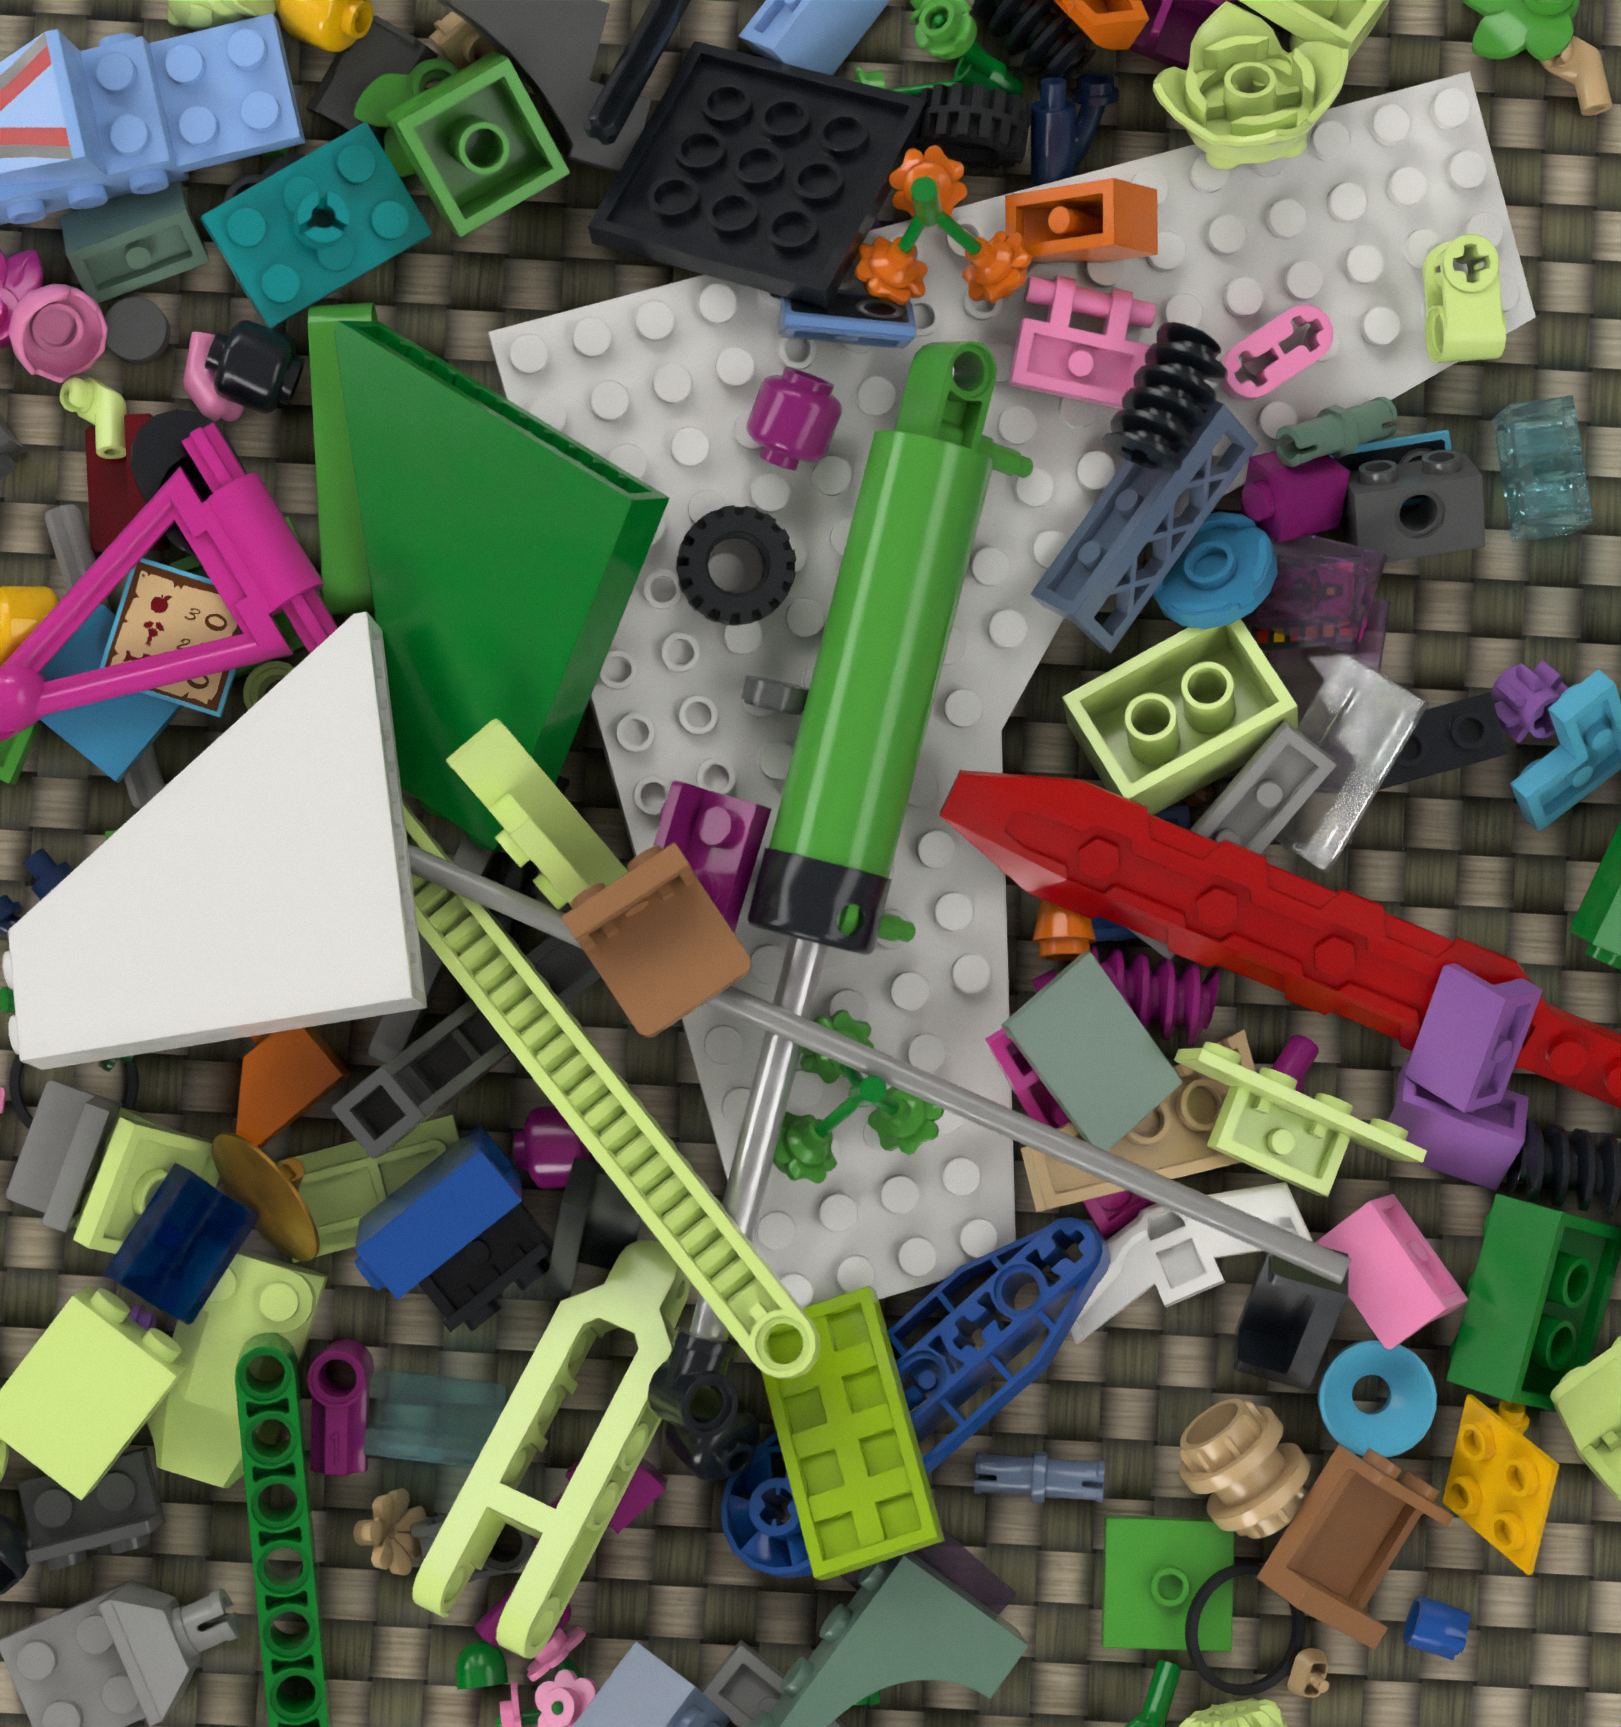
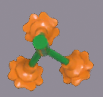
M932 145L927 148L924 155L916 148L909 149L905 153L902 166L891 172L889 176L890 186L897 189L892 197L893 206L909 212L913 217L903 237H897L893 242L888 241L884 237H877L872 245L867 243L861 244L857 253L859 264L854 270V275L863 281L864 289L869 295L877 297L885 303L895 302L898 305H905L910 300V297L921 298L925 294L923 278L928 272V267L923 262L914 259L917 253L915 243L925 226L931 227L936 224L965 249V257L971 264L963 270L962 278L968 283V295L973 301L979 302L985 299L994 304L1000 298L1005 299L1011 296L1016 289L1024 285L1027 278L1026 268L1030 265L1032 258L1024 250L1025 238L1019 232L1008 236L1004 231H998L989 241H986L982 237H972L951 218L953 207L968 194L967 186L963 182L958 181L964 175V166L959 161L949 159L938 145Z

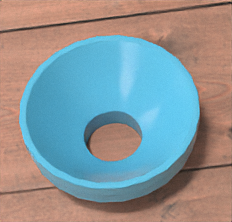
M1379 1339L1355 1342L1341 1349L1330 1359L1322 1372L1318 1385L1317 1402L1320 1416L1326 1429L1340 1445L1361 1456H1364L1368 1448L1385 1458L1400 1455L1413 1448L1427 1433L1436 1412L1437 1393L1433 1377L1424 1362L1414 1352L1401 1344L1392 1349H1386ZM1367 1375L1380 1376L1388 1388L1386 1403L1382 1408L1374 1412L1360 1411L1352 1399L1353 1386L1360 1378Z

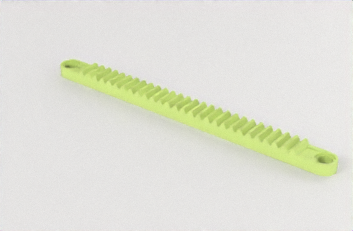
M270 661L256 667L247 677L243 688V699L247 709L249 710L264 696L267 687L271 683L283 679L294 667L281 661ZM402 799L407 843L453 863L443 852L440 844L429 834L425 825L414 815L411 807ZM411 874L418 931L753 1363L765 1374L781 1379L798 1378L809 1372L817 1362L821 1350L820 1334L812 1320L775 1275L772 1267L761 1257L754 1244L742 1233L739 1225L728 1215L721 1202L710 1192L706 1183L695 1173L692 1165L680 1154L674 1142L662 1131L659 1123L648 1113L641 1100L629 1089L628 1084L615 1071L611 1062L600 1052L597 1044L582 1029L579 1021L567 1010L566 1005L553 992L549 983L538 973L531 960L520 950L517 942L505 931L502 923L491 913L488 907ZM789 1324L799 1330L803 1338V1348L795 1361L789 1364H779L770 1357L767 1351V1340L775 1328L780 1325Z

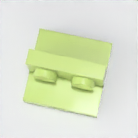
M120 1107L113 1127L106 1138L105 1148L89 1190L83 1199L82 1208L74 1226L77 1230L73 1240L89 1249L185 1268L220 1177L212 1154L214 1140L177 1131L140 1112Z

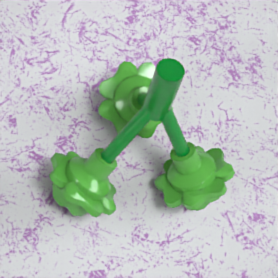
M844 1009L836 1011L833 1016L819 1015L813 1020V1022L874 1048L873 1043L867 1039L871 1035L870 1025L866 1021L854 1020L848 1011ZM802 1046L801 1053L804 1055L801 1058L800 1065L803 1071L818 1074L827 1084L834 1083L842 1075L849 1080L852 1086L848 1092L849 1097L823 1120L816 1119L810 1114L797 1116L786 1111L773 1162L782 1173H785L793 1181L806 1178L819 1184L825 1180L826 1172L832 1171L837 1165L836 1158L831 1151L833 1141L832 1130L859 1107L873 1105L879 1109L869 1115L868 1125L877 1131L881 1147L884 1150L893 1151L899 1146L900 1151L907 1155L914 1154L923 1142L934 1140L938 1137L939 1128L935 1121L943 1116L944 1109L893 1086L886 1090V1085L880 1077L868 1076L863 1078L859 1071Z

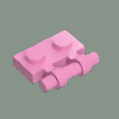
M1056 275L1054 281L1029 276L1024 301L1048 306L1046 322L1023 318L1020 321L1007 385L1124 410L1122 408V398L1130 388L1135 387L1134 375L1141 366L1146 365L1145 354L1150 347L1148 344L1125 340L1128 324L1150 329L1156 313V304L1133 299V292L1112 288L1110 293L1078 287L1076 286V279ZM1071 312L1103 318V333L1098 334L1070 328Z

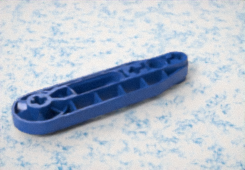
M1071 1217L1058 1219L1047 1227L958 1267L887 1331L892 1349L895 1347L902 1356L896 1361L903 1390L905 1391L909 1412L915 1406L918 1407L910 1414L918 1444L950 1415L959 1424L954 1431L922 1458L927 1475L1044 1372L1051 1363L1096 1286L1109 1268V1246L1103 1235L1087 1221ZM1074 1243L1078 1245L1083 1254L1082 1258L1076 1263L1071 1261L1070 1255L1066 1252ZM1045 1266H1050V1270L1060 1277V1280L1055 1283L1041 1270ZM993 1268L998 1269L996 1273L958 1307L950 1299L970 1279ZM1027 1283H1038L1039 1294L1034 1304L1027 1309L1016 1310L1014 1300L1018 1290ZM943 1304L950 1314L909 1349L902 1340ZM999 1310L1012 1321L1011 1324L1007 1327L1003 1326V1322L993 1315L994 1312ZM980 1328L982 1330L981 1335L986 1343L977 1350L974 1348L976 1344L971 1336ZM1049 1328L1050 1333L1035 1358L1014 1375L1007 1364ZM1000 1372L1008 1382L973 1414L966 1418L959 1407ZM775 1431L756 1448L755 1456L750 1466L741 1474L728 1479L721 1501L722 1530L733 1553L751 1568L784 1579L808 1576L812 1574V1569L788 1475L786 1473L784 1478L773 1477L772 1461L777 1458H783L777 1432ZM742 1492L751 1495L750 1501L741 1498ZM786 1500H789L791 1502L787 1509L791 1518L788 1522L784 1523L782 1520L785 1517V1512L781 1506Z

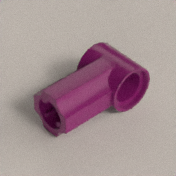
M341 1339L332 1342L322 1350L309 1368L307 1382L309 1391L312 1394L310 1471L320 1472L324 1475H349L368 1470L369 1392L374 1363L368 1349L358 1341ZM340 1359L351 1364L356 1372V1384L350 1387H340L332 1383L326 1373L327 1362Z

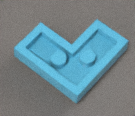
M1599 669L1580 684H1575L1565 690L1558 701L1548 708L1560 745L1545 757L1531 762L1522 771L1520 776L1510 783L1523 818L1538 832L1546 828L1621 769V699L1616 684Z

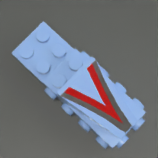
M270 13L149 43L143 36L136 37V35L130 33L113 34L102 38L98 42L99 47L80 51L58 29L44 32L0 62V225L7 223H32L44 219L48 213L69 208H94L105 204L110 198L130 193H156L168 188L171 182L188 180L189 171L306 143L279 21L275 15Z

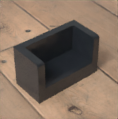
M1330 1249V1250H1332V1251H1334V1252H1337V1253H1339V1254H1341V1255H1343V1256H1346V1257H1348V1255H1349V1254L1344 1253V1252H1340V1251H1336V1250ZM1266 1252L1235 1329L1234 1369L1238 1372L1308 1391L1348 1296V1269L1341 1284H1338Z

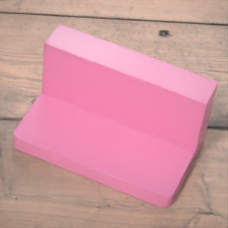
M1394 1194L1367 1202L1316 1241V1244L1325 1248L1349 1254L1348 1258L1351 1261L1348 1266V1296L1386 1349L1397 1347L1429 1322L1450 1314L1469 1300Z

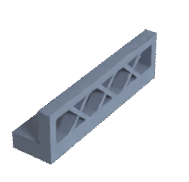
M1215 400L1211 405L1193 402V405L1204 413L1205 421L1200 427L1181 425L1193 436L1194 443L1191 448L1179 449L1170 446L1169 449L1182 460L1180 470L1173 472L1160 468L1150 469L1125 460L1031 592V595L1043 607L1072 621L1097 647L1109 653H1112L1258 447L1257 442L1225 404ZM1225 434L1232 444L1217 465L1211 466L1212 450ZM1190 489L1188 506L1180 517L1174 518L1176 501L1184 490ZM1153 541L1151 558L1143 569L1137 570V557L1146 543ZM1116 594L1115 608L1101 626L1094 617L1110 595Z

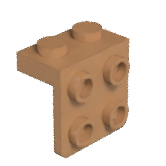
M675 842L665 849H662L661 846H654L643 851L627 865L629 872L606 887L604 883H598L585 889L570 903L572 910L561 917L575 940L599 972L634 1028L641 1036L646 1038L658 1035L747 976L752 968V961L697 879L690 864Z

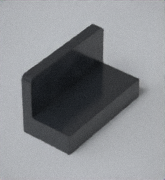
M574 1158L559 1212L545 1293L569 1298L580 1263L611 1270L624 1248L637 1241L642 1218L598 1163Z

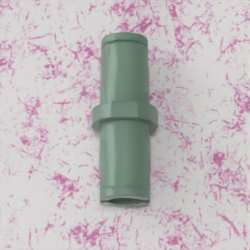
M1377 397L1347 409L1337 405L1325 408L1314 419L1279 428L1276 433V439L1283 440L1292 437V439L1276 444L1277 456L1287 467H1296L1325 455H1331L1336 458L1347 456L1353 453L1360 444L1394 435L1397 430V424L1392 423L1382 426V424L1398 419L1396 407L1388 398Z

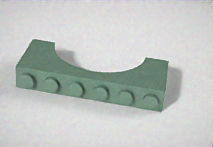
M909 1552L862 1569L858 1578V1583L862 1586L847 1607L841 1603L831 1611L819 1632V1636L823 1640L808 1660L800 1657L794 1662L781 1683L780 1689L784 1693L769 1713L761 1710L752 1719L748 1727H829L843 1712L868 1695L886 1687L917 1680H937L963 1685L991 1699L1029 1645L1016 1627L915 1554Z

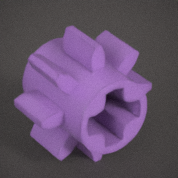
M1543 660L1533 671L1522 663L1505 670L1498 677L1492 689V698L1495 702L1494 705L1501 729L1516 742L1523 740L1528 732L1539 740L1555 734L1556 731L1548 708L1557 702L1562 693L1569 688L1562 682L1563 676Z

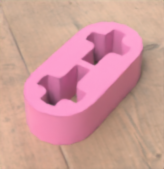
M1297 305L1280 314L1231 347L1221 357L1219 362L1228 371L1226 380L1219 383L1221 389L1230 398L1239 402H1251L1268 394L1320 359L1329 350L1333 341V327L1329 317L1321 309L1312 305ZM1291 320L1298 327L1309 323L1313 328L1315 334L1308 340L1309 346L1312 349L1310 352L1304 345H1299L1284 354L1278 343L1294 332ZM1266 353L1272 363L1257 373L1256 378L1260 385L1256 387L1255 383L1251 380L1241 384L1234 374L1241 368L1238 356L1241 355L1246 362H1249Z

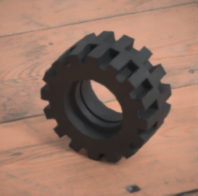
M952 83V87L938 84L934 85L933 89L926 87L919 93L918 97L927 99L928 105L922 118L921 134L913 148L920 150L923 155L929 146L938 145L949 159L959 161L971 169H979L980 166L987 167L988 169H999L1000 165L1009 168L1015 166V163L1020 164L1023 162L1031 108H1029L1030 104L1027 101H1021L1020 96L1016 94L1006 95L1005 90L998 88L993 90L985 89L984 85L974 84L973 87H967L963 83Z
M724 506L707 513L691 526L679 548L676 571L681 592L684 593L689 601L688 603L695 611H699L706 619L713 622L738 626L763 619L781 605L794 582L796 555L795 549L791 547L788 533L785 529H781L776 523V519L768 513L765 515L757 511V508L750 506ZM738 538L746 540L754 545L762 556L764 568L761 580L748 592L738 594L726 592L714 583L709 574L708 561L710 553L717 544L726 539Z

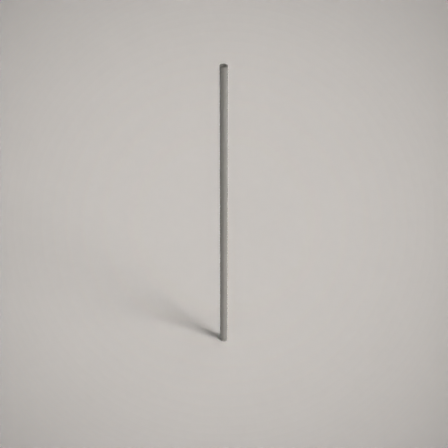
M408 844L411 874L582 949L561 918L566 914L565 912ZM730 986L705 1003L868 1076L880 1077L888 1085L1338 1284H1341L1351 1259L733 986Z

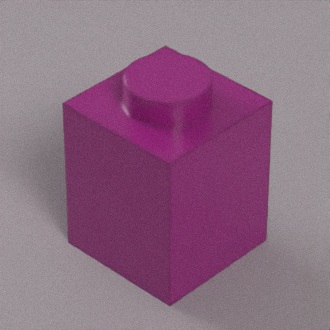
M1276 451L1251 456L1242 492L1240 513L1253 520L1256 526L1265 531L1266 534L1278 543L1337 528L1340 525L1350 471L1329 455L1313 459L1296 467H1287L1278 458Z

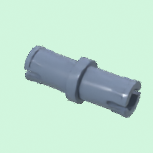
M1035 1451L1034 1457L992 1455L976 1452L974 1494H981L983 1492L1032 1497L1033 1503H1045V1498L1096 1500V1502L1103 1503L1105 1461L1047 1458V1452Z

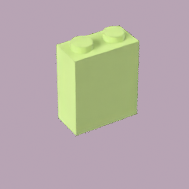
M89 1286L70 1298L0 1389V1439L79 1500H83L97 1487L190 1366L187 1361L179 1356L182 1349L170 1336L156 1328H150L149 1331H146L127 1316L130 1313V1309L118 1296L103 1288L94 1291Z

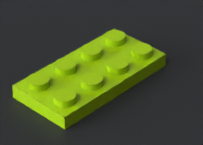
M870 1286L802 1308L814 1323L820 1334L821 1342L818 1360L809 1372L798 1378L781 1379L767 1375L761 1370L813 1577L820 1581L945 1541L876 1290ZM789 1324L780 1325L770 1333L767 1340V1351L775 1362L789 1364L795 1361L802 1352L803 1338L799 1330Z

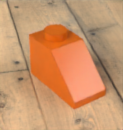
M1110 178L1005 195L1006 234L1010 236L1013 233L1019 232L1025 238L1024 250L1031 255V262L1104 263L1158 255L1157 189Z
M313 1026L251 1036V1040L256 1044V1047L243 1057L236 1134L250 1141L259 1149L263 1148L352 1074Z

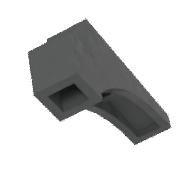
M436 0L469 23L503 56L509 58L514 69L533 90L557 127L566 145L563 159L614 174L619 173L644 129L651 99L639 96L614 143L602 145L597 138H590L585 133L584 124L610 77V74L601 73L599 83L590 81L609 8L608 3L598 0Z
M552 935L526 955L566 1007L602 978L583 949ZM470 999L433 1029L378 1068L331 1107V1109L374 1160L387 1153L432 1114L447 1107L512 1053V1051L473 1000Z

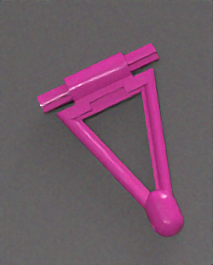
M211 423L204 428L199 427L189 433L191 436L182 441L183 446L212 492V495L203 502L188 475L180 466L3 665H0V742L10 739L35 724L43 715L293 655L294 652L273 618L278 613H285L309 654L339 628L317 593L324 586L322 579L260 476L256 472L249 474L244 472L215 423ZM176 521L243 634L48 681L41 671Z

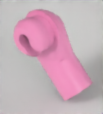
M192 332L183 378L184 390L206 418L215 422L220 418L227 422H233L242 415L244 406L217 395L214 390L216 372L205 368L206 359L215 335L204 332Z

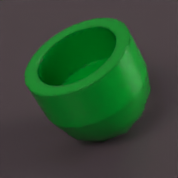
M479 1640L465 1646L459 1653L455 1668L457 1689H472L508 1683L507 1664L502 1651L498 1647L494 1648L487 1641Z

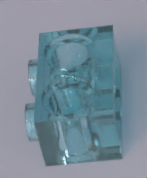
M1573 395L1509 404L1493 417L1511 541L1519 542L1574 534L1593 523Z

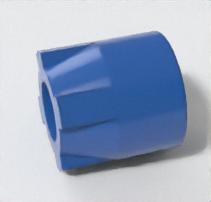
M1418 1595L1410 1607L1405 1622L1403 1642L1410 1647L1454 1660L1455 1655L1462 1653L1465 1647L1471 1614L1443 1602Z

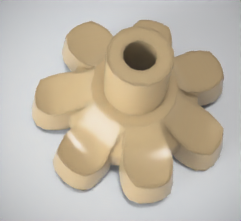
M400 1488L376 1497L372 1503L373 1519L359 1520L354 1526L353 1535L358 1545L374 1546L371 1557L374 1567L384 1570L389 1568L391 1573L404 1576L408 1575L412 1570L410 1557L418 1558L422 1552L419 1538L412 1537L410 1525L426 1519V1512L422 1506L408 1508L409 1493L407 1490Z

